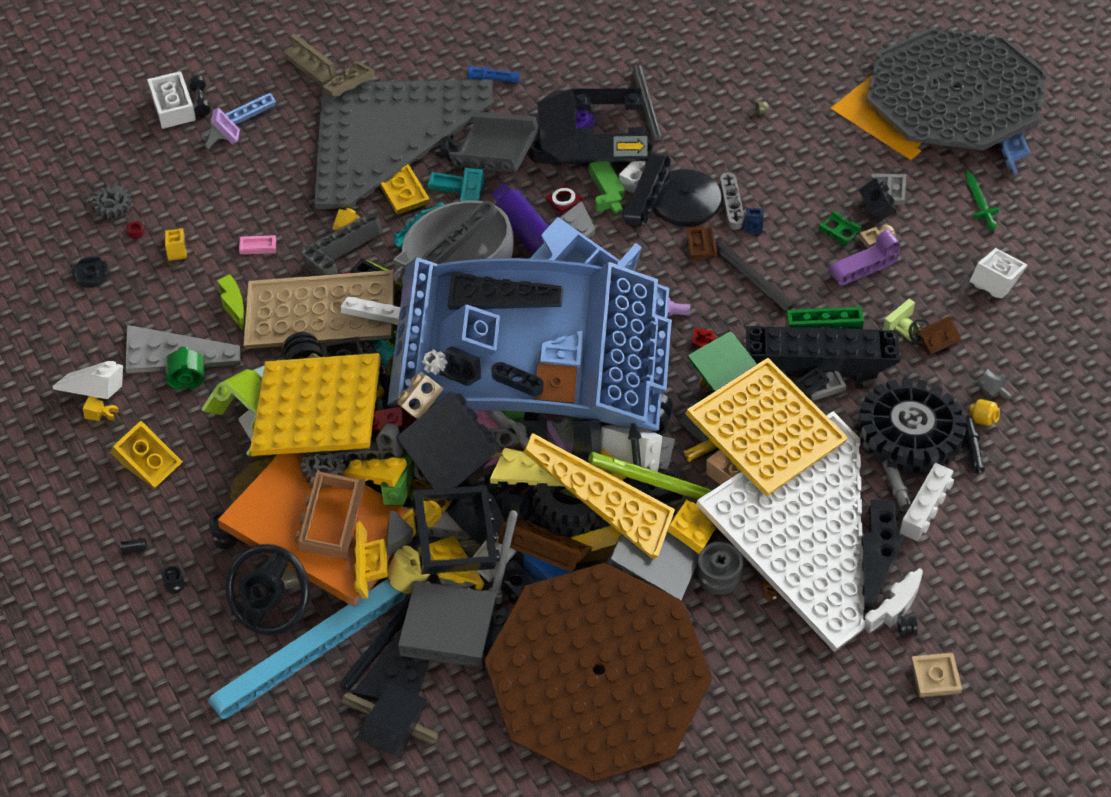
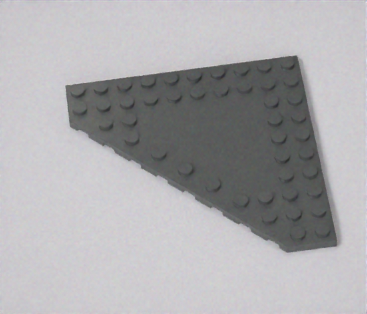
M493 79L365 82L357 85L352 90L343 92L338 97H331L326 94L322 87L315 209L352 208L361 198L365 199L375 192L374 189L381 185L382 182L386 183L396 173L401 172L404 166L407 164L411 166L413 161L416 159L420 160L426 156L430 149L433 147L437 148L442 143L443 137L450 136L451 134L454 136L464 129V125L468 122L472 123L471 115L473 112L491 110L493 108Z

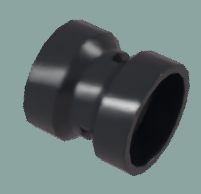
M177 566L165 568L162 572L165 590L171 594L181 592L185 586L181 569Z

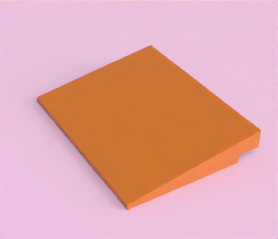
M307 452L278 454L218 519L219 528L251 547L260 544H272L287 549L301 562L309 581L355 607L362 596L356 592L354 587V581H356V573L354 571V564L356 563L354 547H356V540L354 534L352 535L351 544H349L347 560L298 550V543L295 542L298 530H302L303 524H300L302 512L307 511V506H305L307 494L311 495L312 492L310 482H306L307 477H302L301 471L302 458L307 456ZM325 484L324 488H320L308 539L340 545L353 490L335 486L329 487ZM365 485L356 522L360 521L367 530V543L384 539L387 543L390 511H395L402 518L409 509L402 505H384L382 494ZM262 552L268 557H270L273 554L270 552ZM394 554L387 556V567ZM289 562L287 568L297 573L293 565ZM378 579L368 582V593Z

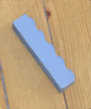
M268 93L225 115L236 125L274 107L276 101L272 94Z

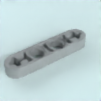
M724 173L721 175L720 188L727 223L731 229L738 230L744 226V213L737 179L732 173ZM729 192H732V193H734L735 195H734V196H728V195H726V194L729 193ZM735 205L738 208L733 210L729 206Z

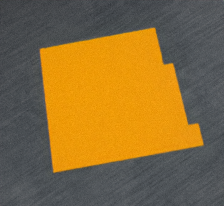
M873 74L831 107L832 110L906 158L912 160L921 152L916 147L922 142L908 141L867 104V95Z

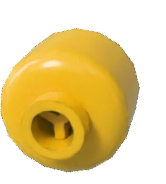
M979 399L975 404L971 405L970 415L976 424L991 426L997 423L1000 416V408H998L995 402Z

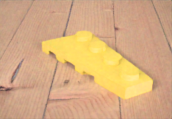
M504 448L503 456L499 458L490 478L492 484H498V481L508 482V484L526 482L528 485L547 483L548 486H563L526 454Z

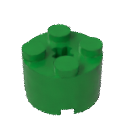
M183 346L166 356V382L170 387L177 390H183V387H190V390L203 384L204 356Z

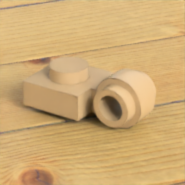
M886 224L880 230L874 227L861 232L860 239L867 248L876 245L877 236L882 231L890 230L895 237L896 231L892 226Z

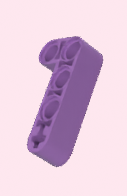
M884 230L877 236L875 246L833 263L829 267L828 272L840 286L848 284L895 263L899 256L901 244L890 230Z

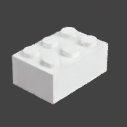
M181 71L147 79L162 129L196 121L193 104Z

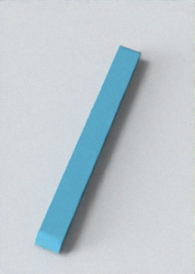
M388 578L371 589L367 599L362 597L355 607L349 604L214 693L208 703L221 719L230 717L402 602L407 594L393 588L389 584L391 580Z

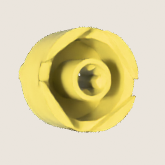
M407 545L396 551L387 567V576L391 580L389 584L405 594L411 593L415 581H427L430 574L421 575L419 554Z

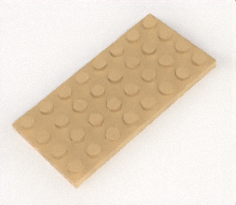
M394 270L249 281L244 333L245 349L281 347L289 336L299 332L311 333L316 336L320 344L393 339V324L341 313V306L347 297H356L362 300L394 306Z

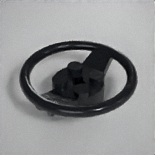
M260 544L246 549L233 561L226 578L225 589L228 605L241 625L253 632L265 635L285 632L302 618L308 606L310 586L307 573L297 557L280 546ZM262 552L273 553L260 570L246 575L241 581L239 593H241V598L244 601L242 602L244 605L242 613L234 595V580L239 567L252 555ZM290 562L298 573L301 582L299 606L294 615L286 622L277 626H261L260 624L266 611L275 609L282 601L285 583L281 578ZM261 587L264 591L263 595L260 594L261 591L259 590V588Z

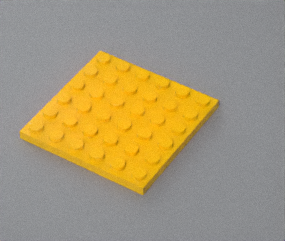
M380 354L265 361L250 448L251 455L370 448L381 360Z
M769 358L690 407L685 413L766 497L843 445L848 439Z

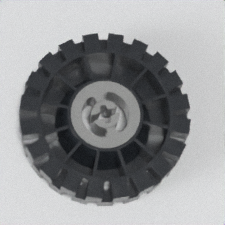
M902 378L901 386H899L896 379L887 381L886 387L881 383L874 387L873 392L869 391L865 396L858 417L857 436L860 438V443L864 442L863 449L867 454L874 452L873 460L879 464L885 459L888 460L886 468L896 469L899 464H902V473L912 474L913 468L916 467L918 474H928L930 467L932 468L935 463L942 466L944 463L949 465L960 451L966 430L965 415H962L963 409L960 404H954L955 398L950 393L941 396L943 388L935 384L930 390H926L927 381L918 380L917 387H913L912 379Z

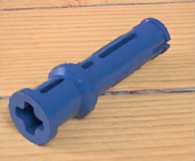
M469 65L468 80L493 79L496 81L519 83L520 72L489 70L485 66L477 68Z

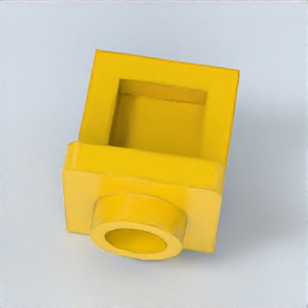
M339 209L332 229L337 231L360 219V217L352 209Z

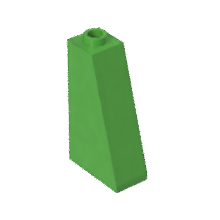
M403 453L400 457L406 459L407 466L395 486H388L386 482L381 483L384 505H404L415 477V462L408 453Z

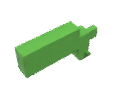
M609 162L589 163L588 172L601 193L600 196L596 197L594 208L597 212L600 211L601 213L607 209H612L614 214L622 213L621 198H624L625 188Z

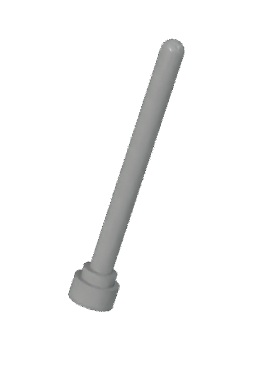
M514 510L509 513L500 551V561L497 564L493 586L488 590L496 593L497 604H500L503 598L502 589L500 588L517 519V512Z

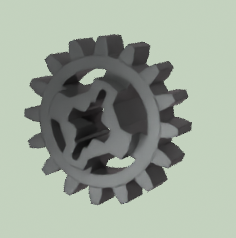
M107 185V189L100 188L101 192H95L96 196L92 197V204L96 214L100 213L101 217L107 215L108 219L111 216L117 218L118 214L123 216V212H128V207H132L131 194H129L128 189L124 190L123 186L117 188V185H114L111 188Z
M319 451L312 454L307 452V456L302 458V477H307V483L311 481L312 476L316 477L317 470L343 476L345 465L343 464V458H339V453L332 454V451Z

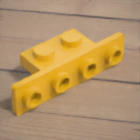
M358 521L356 522V530L353 532L356 540V547H354L356 581H354V587L363 599H367L368 582L387 577V543L384 539L367 543V530Z

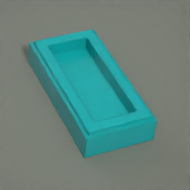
M432 172L427 186L431 190L461 194L464 177Z

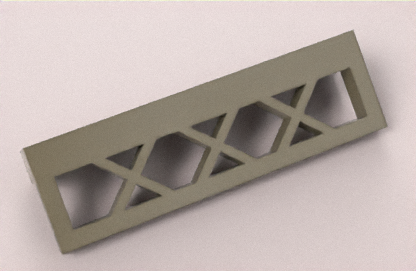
M296 34L291 35L293 47L283 52L287 60L322 87L336 77L333 62Z

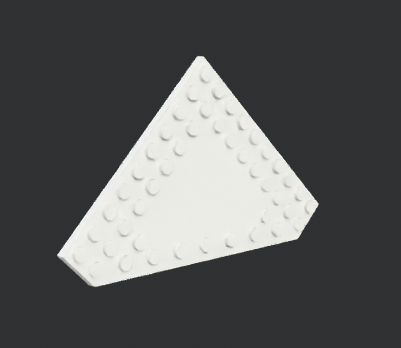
M833 411L827 417L848 437L843 445L767 497L740 472L700 498L696 506L835 652L863 631L865 620H863L864 595L862 590L864 575L862 571L863 547L861 546L860 438Z

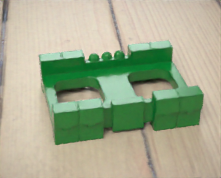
M833 211L823 224H819L820 232L827 236H832V238L837 239V242L844 246H847L854 236L860 233L861 226L855 222L849 223L848 220L842 219V215L836 211ZM829 221L839 224L835 229L826 226ZM845 229L853 232L849 238L841 235Z

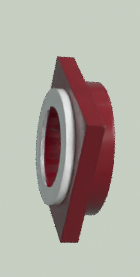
M564 185L545 197L553 209L561 213L569 211L583 200L568 185ZM560 195L571 196V198L565 202H560L556 199Z

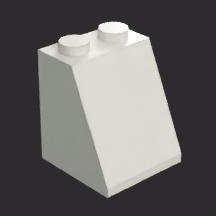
M615 424L602 426L600 435L601 450L603 448L619 460L633 464L631 440H628L630 428ZM638 426L637 428L641 434V439H639L641 467L658 472L662 436Z

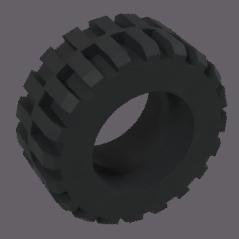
M547 483L533 485L532 505L537 520H541V524L545 528L550 527L551 532H560L564 536H567V534L579 536V533L583 532V534L590 532L591 528L593 530L599 526V522L604 521L600 515L584 502L576 505H567L557 501L553 496L558 491L567 489L566 487L548 486Z

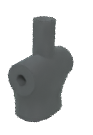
M987 370L976 382V385L989 399L998 394L1008 401L1012 396L1003 389L1007 382L1002 375L992 373L990 370Z

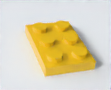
M409 164L404 166L401 172L396 173L392 179L386 183L382 182L380 185L397 215L430 204V198Z
M686 500L670 523L667 531L700 554L716 526L695 503Z

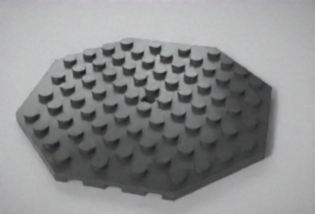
M930 28L877 53L867 95V104L908 141L985 150L1039 124L1047 72L1004 36L996 35V38H992L980 33L966 35L962 34V31L948 30V32H940L937 28Z

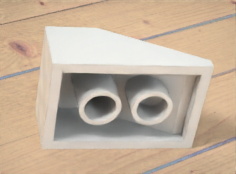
M995 248L977 264L969 282L973 283L978 289L990 292L993 297L1002 299L1027 268V264Z
M106 361L68 373L53 385V389L108 399L122 387L123 365L116 364L114 361Z

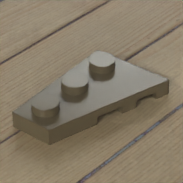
M355 61L353 63L354 66L351 69L346 68L342 76H336L323 86L324 92L331 97H338L343 92L352 90L357 85L370 81L371 78L376 76L375 71L361 62Z

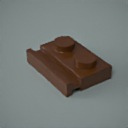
M712 225L708 228L702 226L686 229L691 260L706 259L709 256L717 257Z
M951 316L916 331L921 337L920 340L927 355H931L962 340L954 323L951 321Z

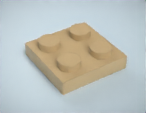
M953 653L912 656L911 664L919 697L961 694L962 686Z

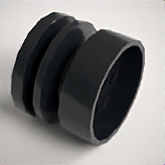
M307 332L292 334L283 342L281 348L283 360L305 359L312 353L325 357L319 340L316 336Z

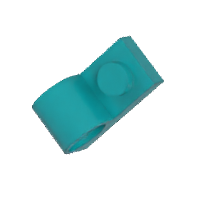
M465 168L460 201H479L480 191L484 185L483 170Z

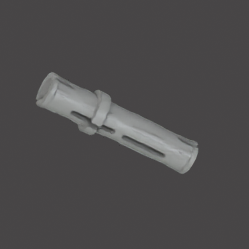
M885 459L882 465L892 486L893 497L897 499L900 510L904 512L905 509V512H907L912 504L907 494L908 489L904 486L897 468H886L888 460Z

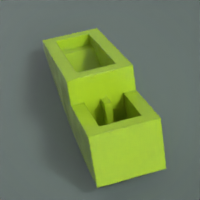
M229 274L217 280L222 306L241 330L245 329L246 320L243 300L235 280Z

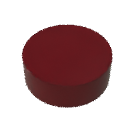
M138 221L129 223L126 226L127 236L132 239L142 237L145 233L143 224Z

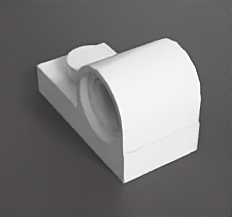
M632 161L619 174V180L625 190L634 193L645 168V161Z

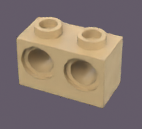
M422 372L416 374L411 379V385L407 390L401 392L397 402L399 406L417 419L431 407L444 389ZM428 382V389L421 391V386ZM416 398L415 406L409 407L410 400Z

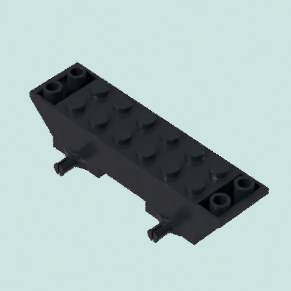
M746 326V351L756 364L769 358L787 377L801 376L802 371L810 372L815 367H818L822 372L839 371L841 377L855 379V388L858 389L859 387L861 389L863 388V379L878 378V373L900 362L898 330Z

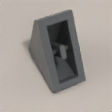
M390 511L387 556H391L397 550L409 544L413 536V529L395 511Z

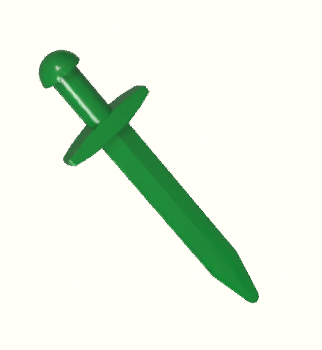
M966 170L967 183L980 209L979 212L973 214V218H985L987 229L995 230L997 222L993 220L992 216L999 213V208L988 207L976 179L969 170Z

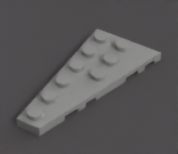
M127 325L126 372L128 374L166 371V356L183 346L204 356V368L241 365V350L238 345Z

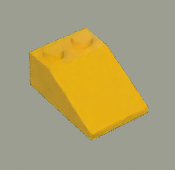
M142 421L123 436L110 451L124 467L154 489L183 462Z

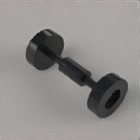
M194 76L188 81L189 89L196 94L197 102L193 105L194 114L198 117H204L211 111L210 104L204 101L202 90L206 87V82L203 77Z

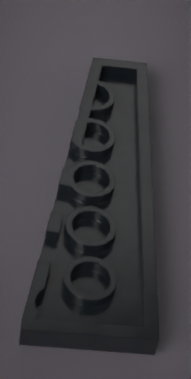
M452 272L447 307L449 310H459L466 304L479 309L562 307L564 289L558 285L527 281L514 282L510 281V279L498 280L488 276L482 278L472 274Z

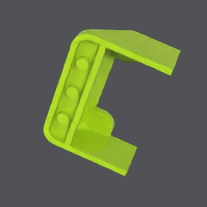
M246 369L220 382L201 410L203 412L223 415L233 398L236 397L255 415L250 424V430L253 434L262 377L256 371ZM250 448L246 453L248 456H252ZM259 455V456H253V457H260V458H266V459H267V458L269 457V455Z

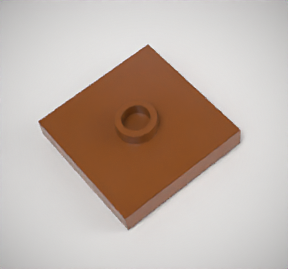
M538 363L536 376L544 381V391L541 395L535 396L534 400L574 404L577 367Z

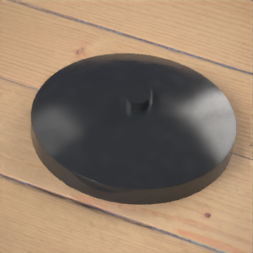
M690 169L673 170L668 172L653 211L662 220L673 225H700L709 221L717 214L721 205V191L718 184L702 172Z

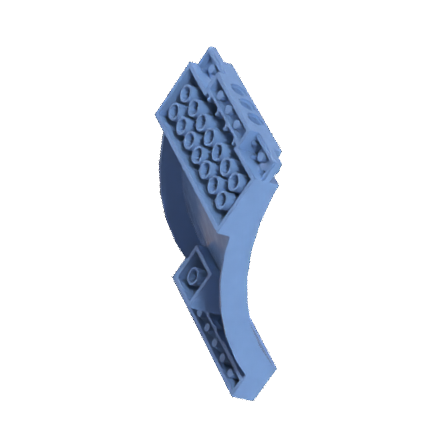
M415 257L405 267L387 406L401 407L397 404L399 395L402 391L409 388L411 379L416 374L422 372L444 388L431 407L452 391L456 394L460 393L466 399L465 405L468 409L471 408L473 410L522 411L566 415L585 419H599L601 422L628 428L631 427L632 423H635L637 427L640 426L657 431L659 430L661 393L665 392L667 388L672 321L667 318L669 288L659 285L658 279L610 262L601 267L557 260L499 258L436 264ZM452 272L472 274L482 278L488 276L498 280L510 279V281L514 282L527 281L562 286L564 289L562 307L479 309L466 304L459 310H449L447 304ZM577 331H583L580 368H577L574 404L534 400L535 396H530L492 379L491 367L497 362H504L536 376L537 365L541 359L542 343L557 340L562 336L574 335ZM452 346L480 357L481 379L470 386H464L461 383L441 376L440 372L437 375H434L432 372L428 373L424 370L425 365L421 361L424 360L425 353L433 349L437 352L441 351L445 355L444 359L446 360V349ZM514 377L512 380L521 381L522 378ZM428 382L421 386V391L428 389ZM416 398L410 400L409 407L415 406Z

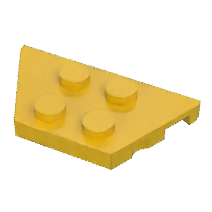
M455 536L429 544L431 561L468 558ZM477 571L437 573L438 577L452 580L462 585L465 581L473 583L477 590H482L484 585Z

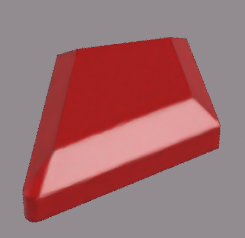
M695 328L692 345L702 348L715 340L714 331Z

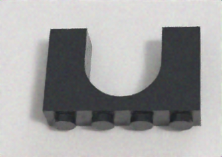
M528 418L520 421L526 428L528 438L533 433L548 441L546 418ZM579 419L573 421L574 445L571 454L580 459H585L589 463L588 459L591 452L601 454L599 419Z

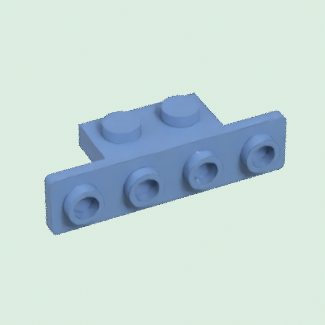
M1023 132L999 143L1000 146H1004L1001 148L1004 158H1008L1005 160L1009 170H1013L1015 175L1018 174L1014 162L1031 155Z

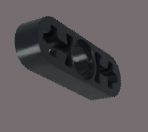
M497 362L491 367L492 379L530 396H539L544 391V381L538 376L504 362ZM514 377L522 378L521 381H514L512 379Z

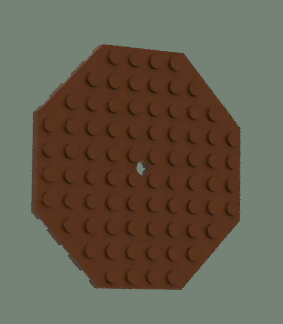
M606 563L526 585L485 659V666L510 742L530 750V752L543 759L556 763L557 766L583 777L584 780L590 783L673 759L713 679L685 603ZM596 665L601 666L605 670L602 675H596L593 672V668Z

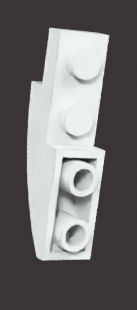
M921 568L915 572L908 573L900 583L896 582L889 589L888 599L884 600L878 609L871 610L866 614L864 629L868 633L883 623L890 628L897 623L898 616H904L917 595L923 573Z

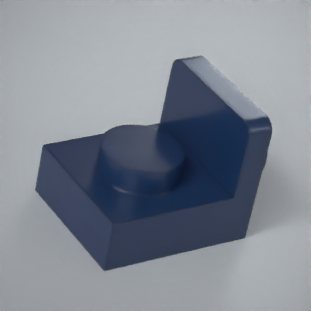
M746 208L745 232L762 233L764 209Z

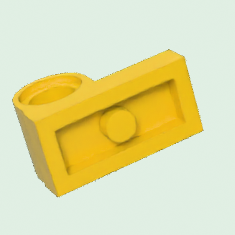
M183 228L165 231L168 261L187 259Z
M424 501L426 525L432 527L440 520L442 509L435 501ZM412 508L402 519L413 529L414 536L416 531Z

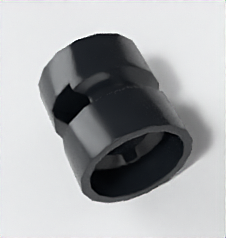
M219 512L211 517L209 526L214 544L218 548L228 549L236 545L238 538L219 528L218 519L224 513Z

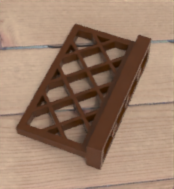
M521 518L516 520L510 545L512 549L569 572H572L575 569L576 563L590 554L592 547L551 532L546 528ZM504 522L501 526L497 543H503L507 522Z

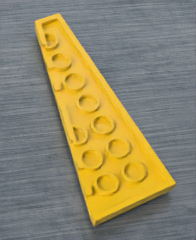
M533 433L531 434L523 451L524 454L650 558L655 560L658 557L675 509Z

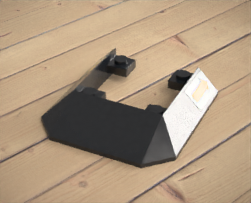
M581 88L553 91L537 102L541 151L559 162L648 161V133L646 132V127H628V134H594L593 128H577L575 111L590 110L591 105L624 104L625 110H642V88Z

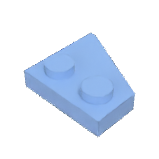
M577 331L574 335L562 336L557 340L542 343L540 363L580 368L583 331Z

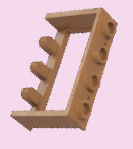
M317 470L316 477L312 476L310 481L312 492L311 495L307 494L305 506H307V511L302 512L300 524H303L302 530L297 531L295 542L298 543L299 551L347 560L353 528L357 521L358 508L361 505L362 492L365 490V479L358 480ZM321 484L353 490L340 545L308 539Z

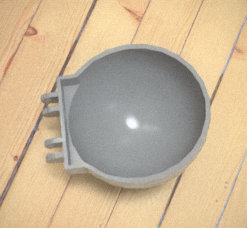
M483 201L453 202L440 206L417 220L404 238L402 252L393 259L397 270L393 275V279L397 282L402 280L401 283H403L406 265L415 257L422 259L428 250ZM495 206L497 209L496 215L443 263L463 260L511 258L514 239L508 216L502 209Z

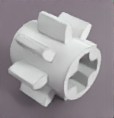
M435 349L425 353L424 360L421 361L425 365L424 370L428 373L432 372L434 375H437L440 370L444 371L445 364L448 363L444 359L445 355L441 351L437 352Z

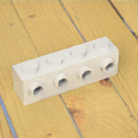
M937 463L934 464L903 518L900 529L901 534L919 541L922 533L927 532L930 526V519L935 518L938 505H942L946 497V490H950L954 483V479H952L953 470Z

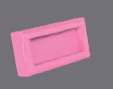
M276 235L240 237V255L276 253Z

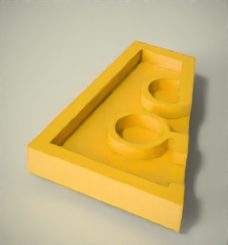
M396 457L362 461L353 460L349 463L344 474L348 478L365 479V481L373 480L374 484L379 485L382 482H386L388 486L394 487L406 468L407 462L405 458Z

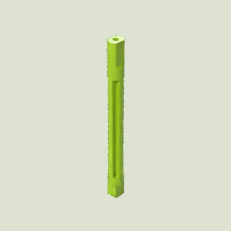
M591 452L588 459L589 464L697 500L712 491V489L595 452Z

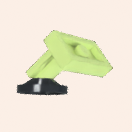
M908 299L885 318L883 330H898L908 340L922 346L923 344L919 342L921 337L916 332L922 327L917 325L916 322H922L926 326L930 324L923 319L915 321L909 319L913 315L915 302Z

